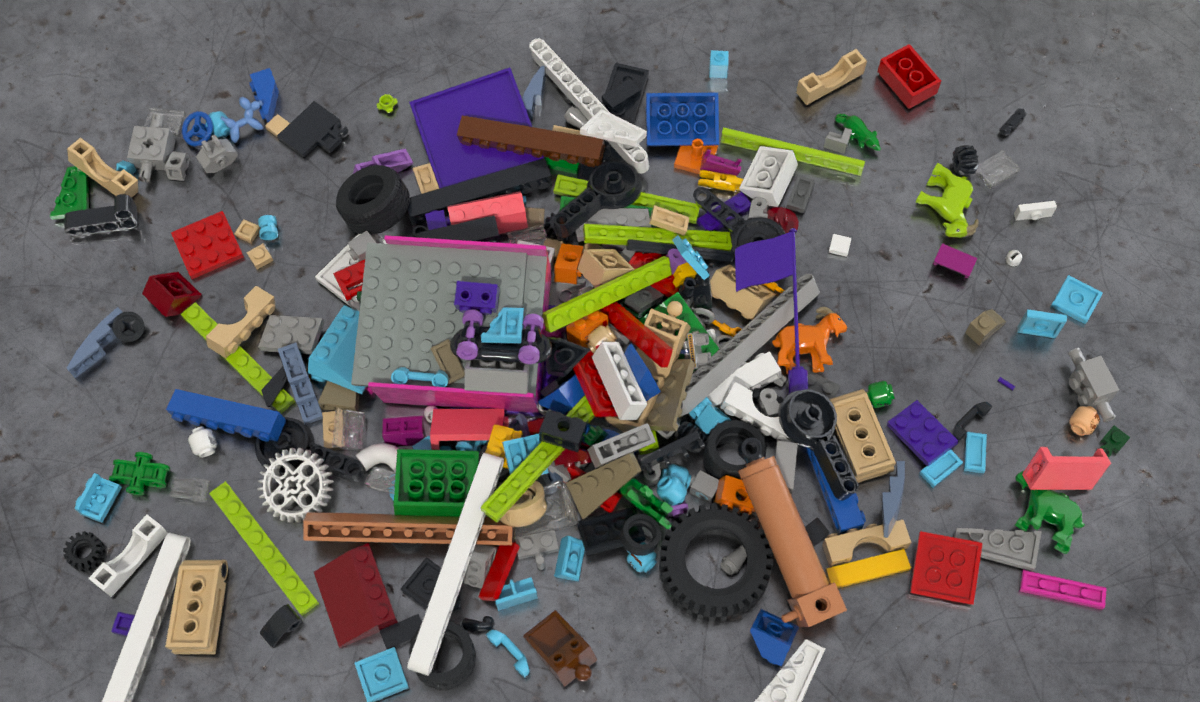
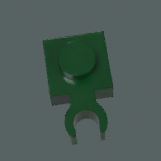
M598 425L596 428L590 426L588 433L583 434L585 437L584 441L590 447L602 442L609 435Z
M1113 425L1100 441L1104 445L1099 449H1103L1109 458L1112 451L1117 454L1130 437Z

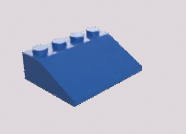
M646 93L647 146H692L694 139H701L704 143L703 146H719L718 93Z

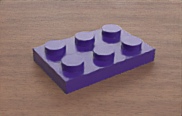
M918 400L887 422V426L927 466L958 444V440Z

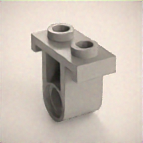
M475 545L464 576L465 584L482 589L496 555V546Z

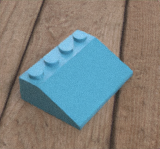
M343 305L310 355L308 373L363 394L367 386H354L351 384L359 311Z

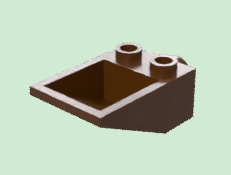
M556 610L523 635L524 639L564 687L575 678L581 682L590 679L592 675L590 666L597 661V658L590 645Z

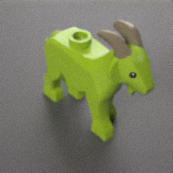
M937 163L932 172L936 177L931 175L927 186L937 185L942 187L944 190L942 197L930 196L921 191L916 203L928 204L941 217L951 223H943V226L946 228V236L958 238L971 236L976 232L979 221L976 219L974 224L968 225L963 209H968L973 200L970 198L973 186L969 180H966L967 177H958L952 174L949 169Z

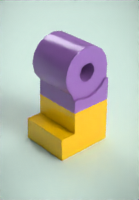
M678 249L669 250L666 257H669L671 273L675 277L673 284L676 288H679L686 278L694 279L697 272L682 257Z

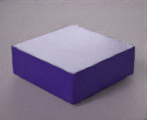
M118 612L111 632L127 636L135 615Z

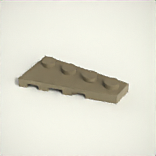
M676 359L670 374L665 380L664 386L646 420L651 430L677 431L679 426L676 423L677 418L681 417L683 411L680 408L683 400H686L687 393L685 389L690 384L695 366L691 359Z
M632 452L567 482L566 485L582 519H586L642 470Z

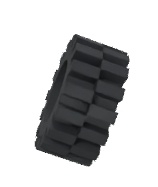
M82 531V535L79 532L75 533L76 537L71 536L69 539L72 541L70 543L66 541L65 545L67 548H63V552L66 553L63 554L66 562L82 572L83 569L90 571V567L93 569L97 568L95 564L98 563L100 565L102 561L99 559H104L105 557L102 553L105 552L103 542L91 532L88 534L86 531ZM83 545H90L92 548L91 553L86 558H78L77 552L79 548Z

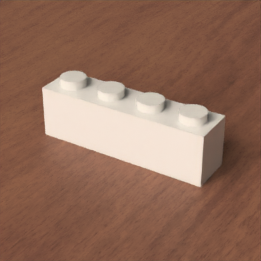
M601 342L592 359L619 420H637L647 406V403L619 342Z
M770 351L765 354L760 353L751 362H744L712 391L707 398L714 407L722 410L720 407L735 382L753 392L754 389H761L781 378V369Z

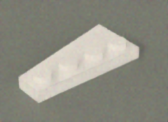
M806 639L754 702H801L825 648Z

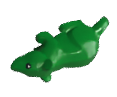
M846 114L836 115L835 121L844 124V130L845 128L852 130L851 140L857 139L858 145L862 148L865 146L864 143H866L868 147L875 151L881 150L879 140L876 137L877 131L871 132L861 118Z

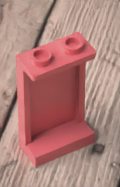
M433 409L430 431L431 450H440L441 441L489 440L494 424L509 428V417H505L504 409Z
M1040 447L1022 475L1030 490H1092L1111 462L1103 449H1097L1092 457L1052 456L1047 447Z

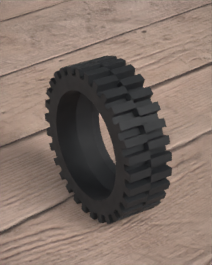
M711 504L710 509L707 510L705 505H701L697 512L692 508L688 511L687 516L683 513L679 516L678 522L674 521L671 524V530H667L665 539H663L661 544L659 571H661L660 578L661 582L664 581L665 591H669V598L672 602L677 601V607L681 610L685 607L687 609L686 613L691 616L693 612L697 613V618L703 620V616H708L709 621H715V617H720V621H726L727 616H731L734 619L738 617V613L741 612L743 615L748 612V608H753L757 600H760L763 596L772 572L773 559L771 557L773 552L769 548L767 538H764L763 528L757 529L758 522L755 519L750 522L748 520L749 514L746 512L740 516L738 515V508L733 507L732 512L727 511L728 505L722 504L721 509H716V504ZM709 530H721L732 534L742 543L747 555V567L743 576L735 584L719 589L709 588L698 583L690 575L685 563V553L689 543L697 535Z

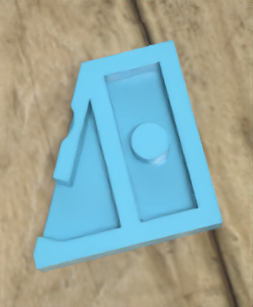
M502 308L498 313V317L490 323L489 330L481 334V343H521L524 308Z

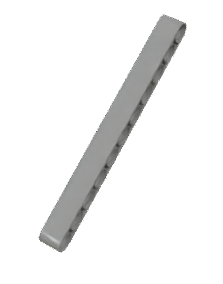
M805 274L797 279L798 313L820 293L812 274ZM793 284L711 357L712 362L702 365L692 374L690 384L685 389L687 393L686 400H683L680 408L683 410L681 416L691 412L794 317Z

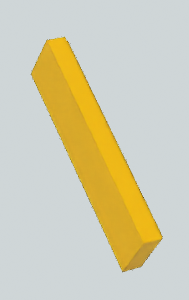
M905 549L826 568L825 572L829 583L835 582L837 588L905 572L910 570L911 566Z

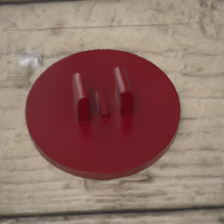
M775 207L767 211L768 219L778 223L785 234L789 233L791 228L798 230V218L793 211L784 207Z

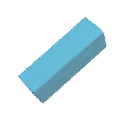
M566 536L561 539L555 577L579 581L584 555L582 540L572 536Z

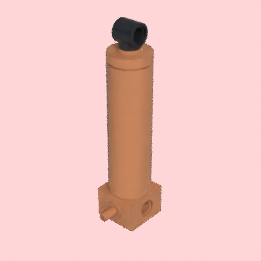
M747 438L738 446V454L745 460L746 468L738 472L792 598L787 599L792 611L782 615V621L787 623L796 619L799 627H810L847 611L836 583H829L775 457L772 456L765 459L761 453L762 445L760 441L756 438ZM747 444L754 447L753 454L746 452L745 447Z

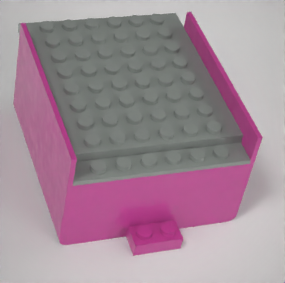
M386 235L384 240L387 244L367 243L352 385L368 386L384 403L471 409H504L505 411L539 413L538 401L541 399L540 390H542L544 362L530 364L527 394L465 390V377L446 387H434L432 381L408 380L405 384H394L391 380V375L394 370L400 367H405L411 372L436 373L441 370L430 348L447 339L451 342L452 337L464 328L462 322L464 313L459 312L454 306L457 281L498 284L500 290L497 313L483 315V323L480 327H490V323L498 317V313L502 308H524V317L528 314H537L543 318V312L549 310L551 266L546 246ZM543 325V329L540 331L541 334L546 337L561 338V333L558 329L549 333L545 331V326ZM459 358V360H460V362H461V364H462V366H463V368H464V370H465V365H466V361H467V360H464V359H462V358Z

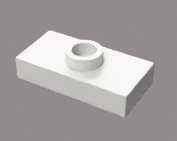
M1055 201L1018 205L1014 213L1015 220H1038L1043 217H1052L1057 206Z

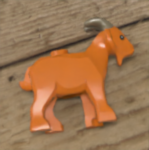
M827 307L816 309V313H820L816 316V319L823 318L817 325L812 326L798 323L799 354L810 353L814 373L824 372L823 364L833 365L832 358L827 354L826 349L830 333H835L836 337H838L840 333L847 331V325L840 316ZM786 326L777 334L776 339L772 340V344L775 347L781 348L778 353L777 364L779 367L785 366L786 374H788L789 370H792V367L796 366L793 362L795 356L794 326Z

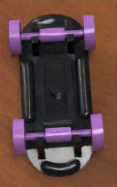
M467 310L462 318L464 328L457 332L450 342L452 353L464 360L479 359L536 364L546 361L552 353V345L549 339L540 332L543 329L544 320L537 314H528L524 317L523 327L525 330H522L521 343H481V334L483 332L486 333L490 327H480L483 323L481 312Z

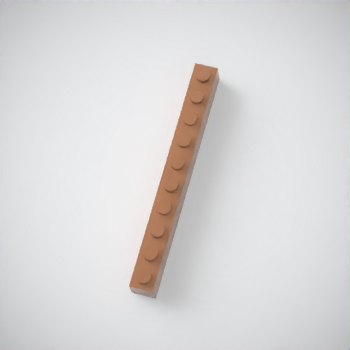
M307 512L303 521V540L451 544L460 517ZM485 517L476 544L512 545V526H508L500 520L496 523L490 517Z

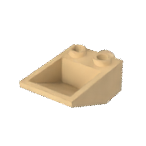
M672 301L668 304V315L651 309L644 324L673 349L668 368H661L638 347L636 349L651 374L663 377L664 380L668 378L673 364L678 359L687 338V333H689L691 328L687 322L675 318L683 311V307L678 301ZM659 323L663 326L661 329L657 328ZM676 330H680L679 333H678V335L676 336V335H675Z

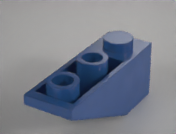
M270 68L250 74L252 81L249 82L252 92L257 93L254 96L255 101L259 102L261 100L263 103L262 109H259L262 120L266 119L267 123L274 117L279 93Z

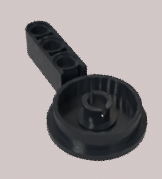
M610 161L597 166L590 175L587 189L554 216L555 234L561 238L568 237L599 210L620 209L634 203L642 192V182L635 169L629 164L620 161Z
M699 187L693 193L697 206L732 234L731 249L734 252V258L735 249L739 246L755 242L756 240L772 239L785 234L782 227L771 219L756 217L744 220V218L705 187ZM702 193L707 195V198L703 201L697 199ZM714 205L721 206L719 212L711 211ZM732 216L735 218V222L727 224L725 222L726 219Z
M805 389L790 393L784 398L779 407V422L783 431L792 441L813 451L834 496L838 500L848 499L857 492L858 482L835 435L832 437L837 423V414L832 402L824 394L816 390Z
M284 417L286 422L278 441L269 440V442H266L258 437L256 439L255 453L262 466L264 464L271 465L269 458L276 459L275 453L282 455V450H288L289 452L290 448H295L297 452L298 448H303L304 452L305 450H311V455L313 453L323 455L324 461L321 466H329L325 472H331L332 475L353 483H358L365 477V471L360 461L316 444L312 431L300 420ZM285 440H286V441H288V443H289V444H285V445H283V446H280V443H281L282 441H285ZM290 460L288 462L297 469L304 461ZM337 461L341 462L337 467L332 466ZM283 465L279 468V474L282 475L285 474V467ZM352 469H359L355 474L350 473Z

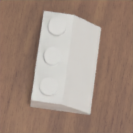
M760 146L739 188L740 191L752 199L757 197L766 199L767 206L778 207L798 166L793 150Z

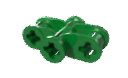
M136 452L135 462L120 459L113 460L114 468L112 475L109 476V481L117 484H128L129 487L126 488V492L129 494L142 496L145 493L143 490L144 486L165 488L167 485L165 480L167 472L170 471V466L162 463H150L153 460V456L149 453Z

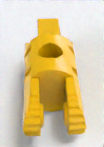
M700 170V177L706 179H700L698 185L727 191H740L739 188L744 179L734 175Z

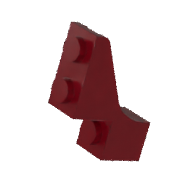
M545 417L527 422L530 436L539 434ZM582 442L578 453L564 449L554 460L555 466L563 464L564 467L575 465L577 461H580V464L592 462L587 450L590 446Z

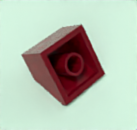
M178 271L149 276L142 292L148 301L165 317L181 314L202 295Z

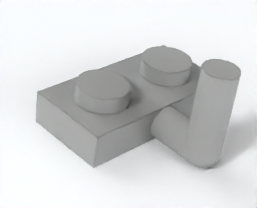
M555 530L515 538V542L520 546L518 558L524 559L535 556L539 570L545 568L543 554L559 551Z

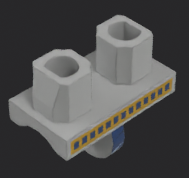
M699 331L687 333L688 340L684 342L680 354H684L685 359H691L695 363L694 369L712 362L711 353H702L701 345L709 344L708 334L699 333Z

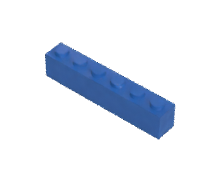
M175 389L166 408L172 415L171 418L176 421L183 422V420H186L196 426L203 424L214 430L221 428L228 433L234 434V432H238L249 438L256 436L266 442H269V440L278 441L286 419L278 411Z
M806 447L838 535L846 534V531L857 528L862 530L866 519L863 511H860L857 505L859 501L856 492L846 500H838L834 496L813 451Z

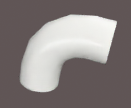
M386 443L373 444L357 453L355 458L360 461L365 471H368L378 463H385L396 473L397 449L399 448Z

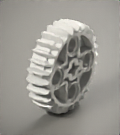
M290 448L289 452L288 450H282V455L275 453L276 459L269 458L271 465H263L267 471L260 472L264 479L258 480V482L263 483V486L259 487L258 490L264 492L259 498H266L262 505H270L267 511H274L273 517L280 516L281 521L287 519L290 523L294 522V519L296 523L301 522L302 519L304 521L307 512H323L320 505H328L324 499H331L327 491H333V488L328 487V484L334 482L327 479L328 476L332 475L331 472H325L329 466H321L324 459H317V453L311 455V450H305L304 452L303 448H298L297 452L295 448ZM303 460L304 462L295 469L288 461ZM282 465L285 467V474L283 476L279 474V468ZM309 466H312L313 468V474L311 476H308L307 474V468ZM273 478L280 484L274 492H272ZM318 478L320 481L319 493L311 486ZM294 482H298V483L296 484L297 489H294V487H295ZM281 494L285 499L282 505L278 502V497ZM309 494L313 499L310 505L306 503V497ZM296 502L303 510L291 511L287 508Z

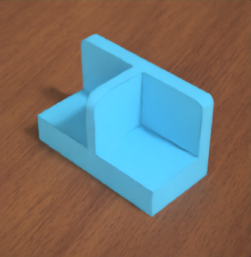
M532 577L514 583L513 579L509 580L510 584L503 586L499 599L495 602L499 611L538 599Z

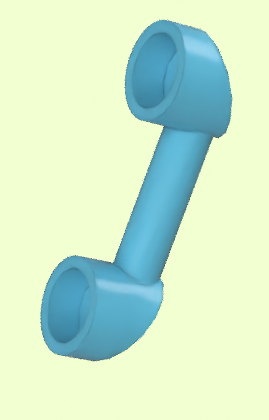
M400 367L394 370L391 375V380L394 384H405L408 380L432 381L434 387H446L449 383L447 373L442 370L436 373L411 372L405 367Z
M490 630L485 634L495 647L502 643L518 660L513 666L524 678L530 673L526 656L505 634L496 630Z

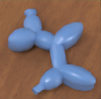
M240 97L239 104L245 109L244 118L235 122L233 119L220 117L224 124L230 128L229 134L233 143L239 140V128L246 124L257 130L263 129L262 124L253 118V111L263 106L261 100L250 103L247 98Z

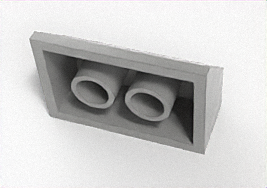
M479 359L467 360L465 365V390L527 394L530 364Z

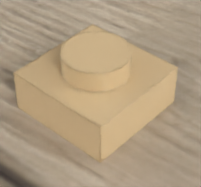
M264 244L247 252L256 269L273 261Z

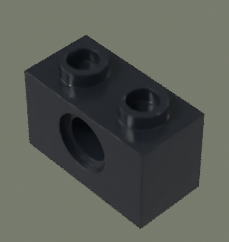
M547 410L539 430V440L578 453L584 439L583 434L586 433L587 422L577 417L565 416L558 411L552 412ZM561 428H566V429H568V430H567V431H560L559 429H561Z

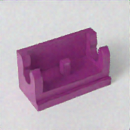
M708 149L703 153L700 170L734 176L740 173L741 166L739 164L742 162V159L738 158L736 161H731L711 155V150Z
M942 244L933 264H939L965 275V278H969L977 258Z
M422 416L383 419L382 436L386 444L394 446L415 445L425 438Z

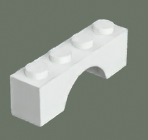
M736 382L732 385L720 407L724 409L726 414L736 416L742 421L754 425L762 434L770 435L777 439V441L791 440L783 431L779 417L765 416L756 409L751 390Z
M146 514L132 530L131 540L123 552L113 560L103 562L89 579L112 597L160 544L168 532Z

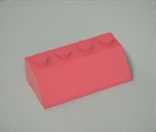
M521 191L447 207L451 225L495 215L499 234L528 228Z

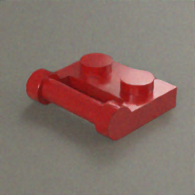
M365 259L333 273L347 302L352 300V297L356 296L358 291H362V285L349 291L348 289L363 283Z

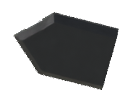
M426 557L400 590L427 610L442 568ZM460 591L452 611L461 610Z

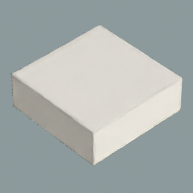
M833 234L829 253L847 257L851 238Z

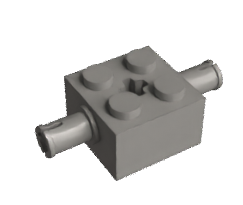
M156 113L152 114L150 127L134 126L127 159L135 168L140 169L138 180L145 182V179L146 182H150L152 169L165 170L164 166L174 150L176 138L170 128H161L164 116L157 113V117Z
M1080 348L1071 350L1068 355L1071 357L1076 368L1068 379L1070 387L1075 390L1078 396L1080 406H1091L1094 409H1098L1103 422L1115 419L1116 415H1114L1109 403L1118 393L1119 388L1102 356L1085 360Z

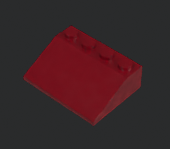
M369 543L347 551L314 571L339 648L379 633V630L398 623Z

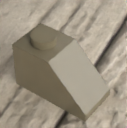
M993 309L982 312L969 324L965 333L980 346L1000 329L1006 321Z

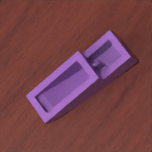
M402 149L375 155L372 157V161L355 164L353 173L373 165L387 166L399 173L411 166L413 161L407 150Z

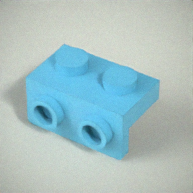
M94 473L86 482L84 492L76 500L75 510L85 517L103 523L122 487Z

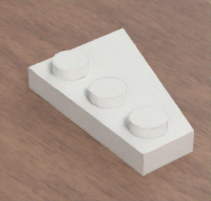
M603 109L597 112L580 128L581 135L635 147L647 134L646 130Z

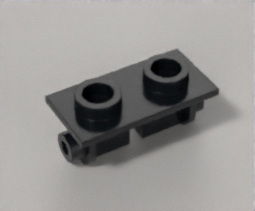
M697 273L694 277L696 282L693 293L695 308H704L711 311L713 303L710 276L703 280Z

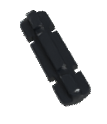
M1018 108L1001 126L999 131L1002 136H1008L1027 114L1025 109Z

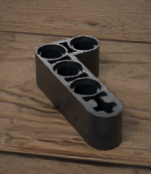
M125 194L115 196L114 206L72 211L64 215V232L70 236L128 229L138 225L137 206L132 198Z

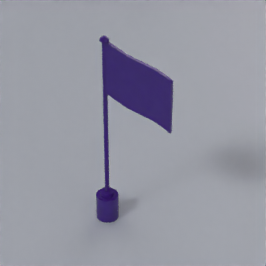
M791 228L789 233L781 236L750 242L735 249L736 292L751 286L776 282L793 275L796 366L788 371L789 394L809 389L808 371L800 366L795 247V233L797 230L795 228Z

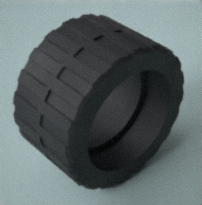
M727 420L716 425L707 437L706 448L703 454V464L707 474L718 480L726 475L742 480L738 471L746 468V464H730L718 455L716 449L725 443L740 444L747 438H756L762 445L761 453L765 457L767 445L765 444L764 436L754 425L742 420ZM747 444L745 448L753 454L754 447Z
M452 620L448 622L443 637L454 638L460 643L463 655L459 664L448 672L435 673L431 671L429 676L415 672L422 682L437 690H449L450 688L460 686L472 674L476 663V651L469 633L463 626ZM420 629L416 631L415 636L410 642V656Z

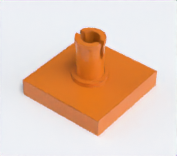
M694 139L692 146H680L674 168L700 174L703 153L708 149L711 150V155L716 156L719 146H703L704 143L701 139Z

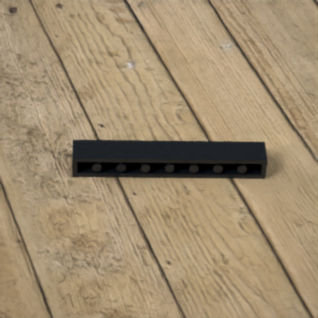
M545 158L410 197L407 211L412 226L425 224L427 222L425 214L435 210H444L445 217L449 216L447 207L450 205L520 191L522 194H528L534 190L545 189L552 185L551 173Z

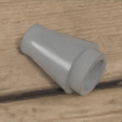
M573 106L564 115L566 122L578 128H581L588 122L581 111Z
M740 545L736 550L722 558L720 566L727 574L733 575L737 573L745 561L747 555L743 545Z

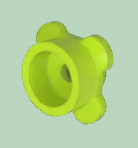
M388 94L382 95L379 103H377V108L391 113L394 105L398 103L397 99Z

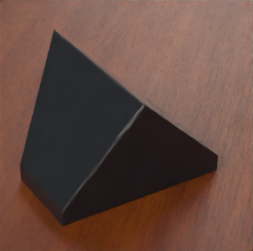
M547 337L552 345L551 356L546 360L548 375L566 376L590 349L561 338Z

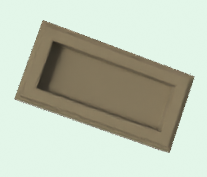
M449 339L430 348L440 369L446 372L449 377L448 385L465 377V370L459 358L450 349Z

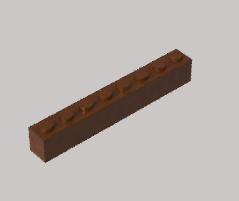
M464 115L461 117L457 132L459 141L466 146L478 145L483 149H489V147L496 148L501 152L513 151L518 155H524V153L531 154L536 158L543 156L553 161L566 160L571 164L583 163L589 167L601 165L605 149L604 140L599 138Z

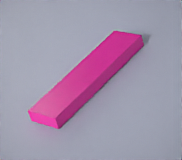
M1027 570L1021 572L1020 592L1102 610L1105 608L1107 590L1105 587Z

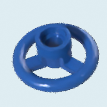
M201 111L191 113L185 119L182 126L183 139L187 144L195 147L201 146V142L204 140L207 142L213 131L211 118L208 114ZM201 117L206 120L207 126L201 123ZM195 118V124L187 132L189 123ZM195 135L202 139L193 141L190 138Z

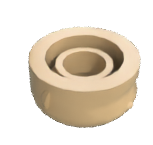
M535 481L505 513L500 521L512 527H524L537 522L544 515L547 508L542 484Z

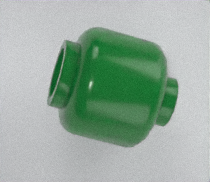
M886 381L869 384L868 391L865 392L874 408L889 406L892 404V400L895 399L892 385Z

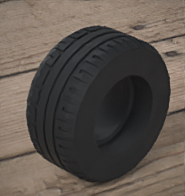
M383 165L368 166L353 173L341 185L336 197V208L352 231L358 234L367 231L370 235H375L392 228L402 219L409 206L410 193L394 169Z

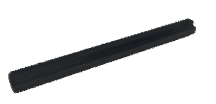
M628 239L626 243V249L629 251L667 255L669 250L677 249L675 244L633 239ZM692 246L694 251H698L703 259L732 262L734 259L733 251Z

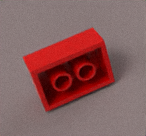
M910 44L880 60L877 72L908 109L938 93L941 80Z

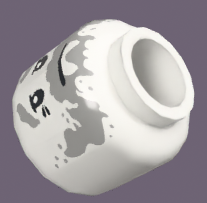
M197 427L192 430L193 433L189 436L188 442L193 454L199 455L202 458L215 453L218 443L211 429H204V427Z

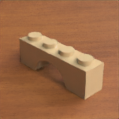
M855 49L842 56L840 61L825 74L817 76L811 73L800 79L796 93L808 105L864 74L867 60Z
M79 138L67 148L68 161L115 196L125 194L132 198L138 192V179L124 169L116 171L110 168L99 157L95 148L82 138Z
M255 286L244 297L245 309L247 311L246 316L235 324H218L206 336L208 348L224 358L235 353L238 346L249 338L251 332L255 328L260 327L263 320L274 312V296Z
M904 520L896 521L888 538H884L883 525L871 524L862 530L857 528L846 531V534L838 535V533L830 534L826 537L822 546L829 567L850 563L853 549L859 544L866 542L875 543L883 547L887 553L908 549L911 540Z

